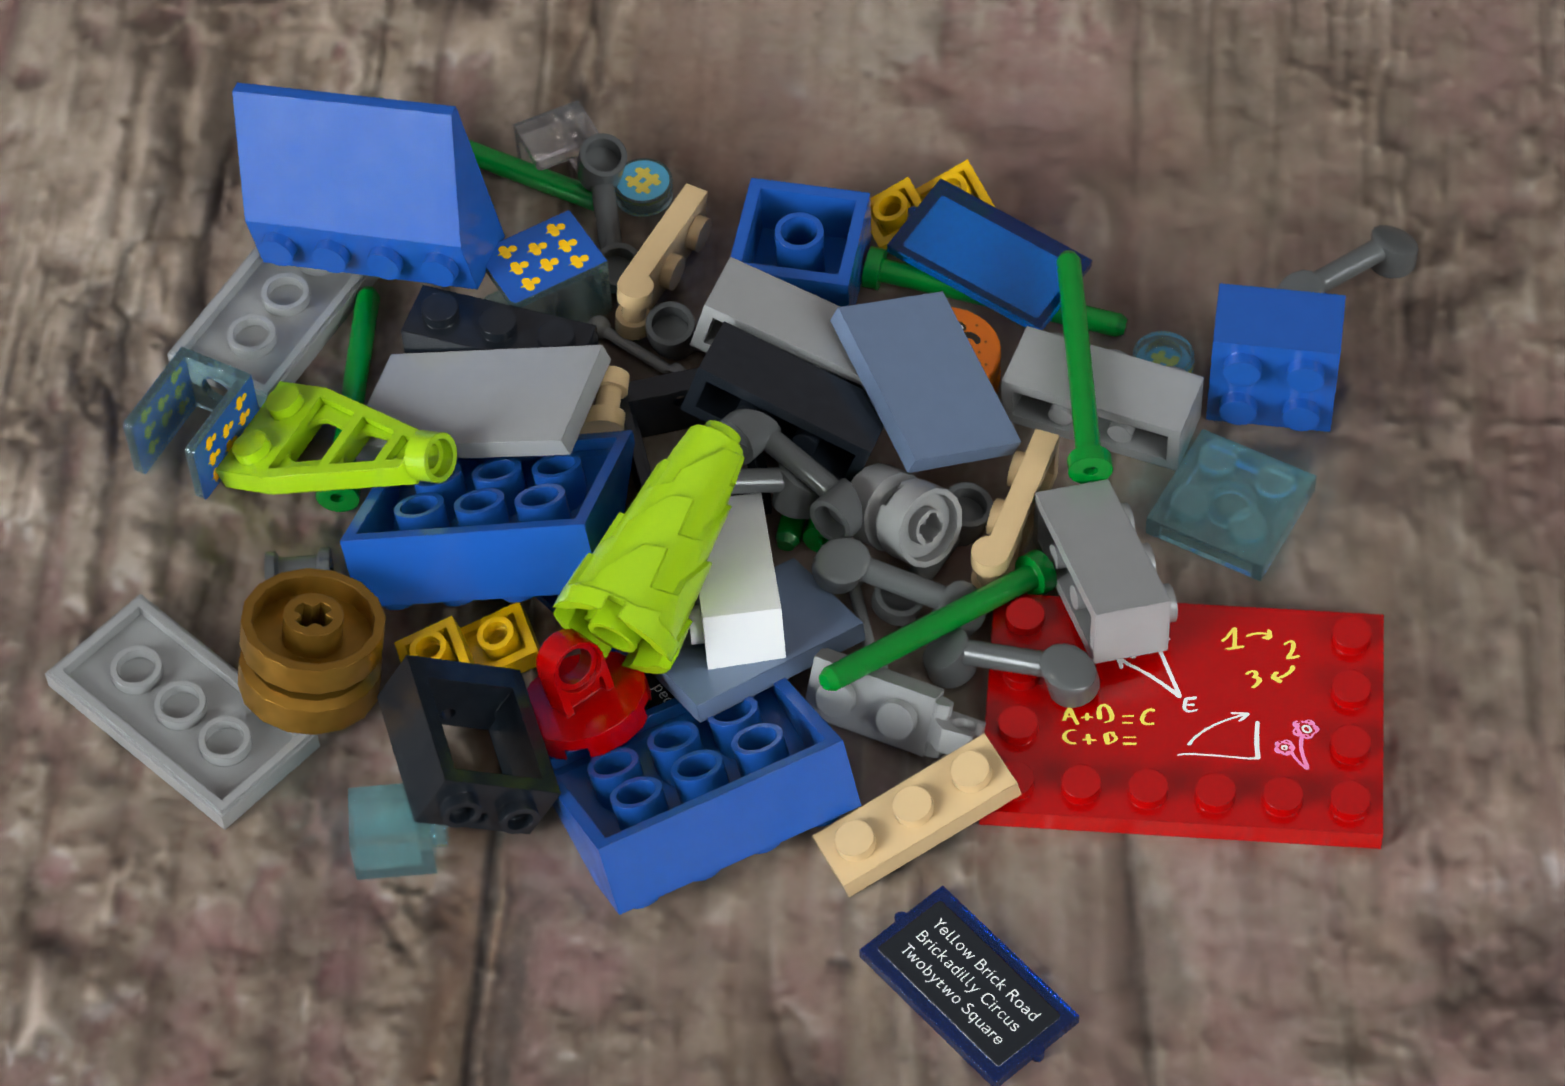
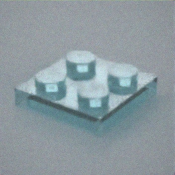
M1202 429L1149 513L1146 521V533L1261 581L1315 492L1317 476Z

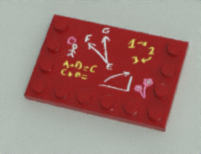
M1023 594L993 610L991 643L1045 651V649L1052 645L1065 643L1077 646L1087 653L1060 596ZM1177 603L1178 617L1176 622L1170 623L1168 650L1095 664L1100 678L1099 691L1089 703L1075 708H1067L1055 703L1049 694L1044 677L989 669L984 733L1017 781L1022 795L980 819L979 825L1381 849L1383 840L1384 614Z

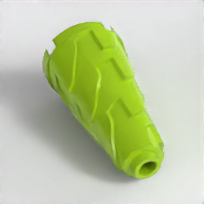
M709 420L705 425L697 424L691 426L674 447L668 458L663 459L656 465L626 513H618L594 552H589L583 558L552 607H556L553 613L556 620L564 629L572 628L595 643L602 651L604 658H607L611 649L614 648L623 652H629L621 666L651 674H664L673 666L693 622L689 619V616L712 566V563L707 560L732 507L728 505V501L745 459L743 450L739 445L741 437L734 429L715 420Z

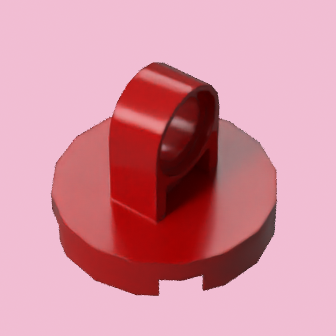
M572 628L561 629L544 641L536 659L538 676L527 688L548 755L555 759L564 760L568 759L565 750L577 751L588 748L590 756L596 757L627 743L644 727L648 718L644 708L648 700H652L651 690L644 672L621 666L626 656L618 652H610L608 657L604 658L602 651L595 643ZM575 649L581 650V654L563 659L569 652Z

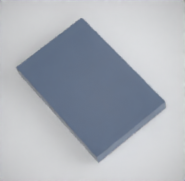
M943 291L837 308L830 321L907 473L1014 454L1021 444V440Z
M792 558L774 567L782 609L786 658L708 670L704 644L691 645L689 630L671 669L664 674L652 675L701 723L707 720V718L741 703L745 698L752 697L774 686L775 682L783 678L788 679L812 667L814 656L822 648L842 652L864 641L863 622L832 593L823 590L815 582L813 575L795 558Z

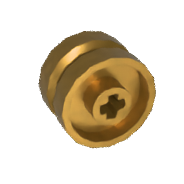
M304 568L286 571L259 583L244 601L240 621L239 644L241 652L238 664V687L244 704L261 721L292 733L318 735L340 731L365 718L378 701L377 696L379 695L386 616L378 597L360 581L331 570Z

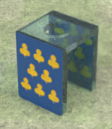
M570 210L498 242L485 266L487 275L498 289V291L484 298L486 300L588 323L594 316H603L612 311L608 261Z
M181 346L126 418L123 428L134 469L146 474L197 406L212 412L185 449L195 494L206 500L221 481L215 469L232 448L235 440L243 433L257 414L259 406L251 374ZM207 379L214 380L227 388L228 392L225 396L218 394L209 385Z

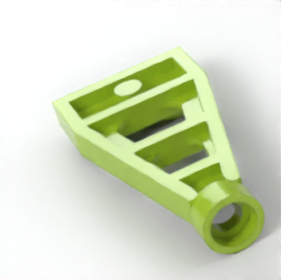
M280 381L276 388L267 396L265 403L243 433L235 440L232 448L215 471L227 488L271 495L418 484L419 481L443 483L452 475L455 469L457 447L454 439L448 433L419 430L326 387ZM323 424H330L342 430L321 460L296 462ZM371 437L387 441L374 461L354 462Z

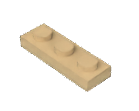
M984 733L812 835L846 894L848 897H851L1019 797L1022 793L1017 781Z

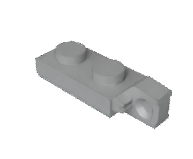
M822 648L814 656L805 699L827 723L920 756L925 755L939 759L942 753L948 755L984 734L986 722L952 711L954 702L943 696L945 689L883 667L837 691L825 690L819 682L821 671L824 667L847 655L829 648Z

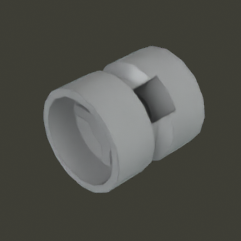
M876 463L865 467L851 481L859 496L863 513L862 527L853 536L854 539L877 550L886 551L892 557L912 566L922 568L938 564L950 553L956 544L962 527V508L958 498L948 489L927 480L918 479L911 473L884 463Z

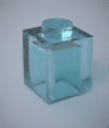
M403 783L348 788L349 846L357 880L437 873L436 847L448 846V826L414 822Z

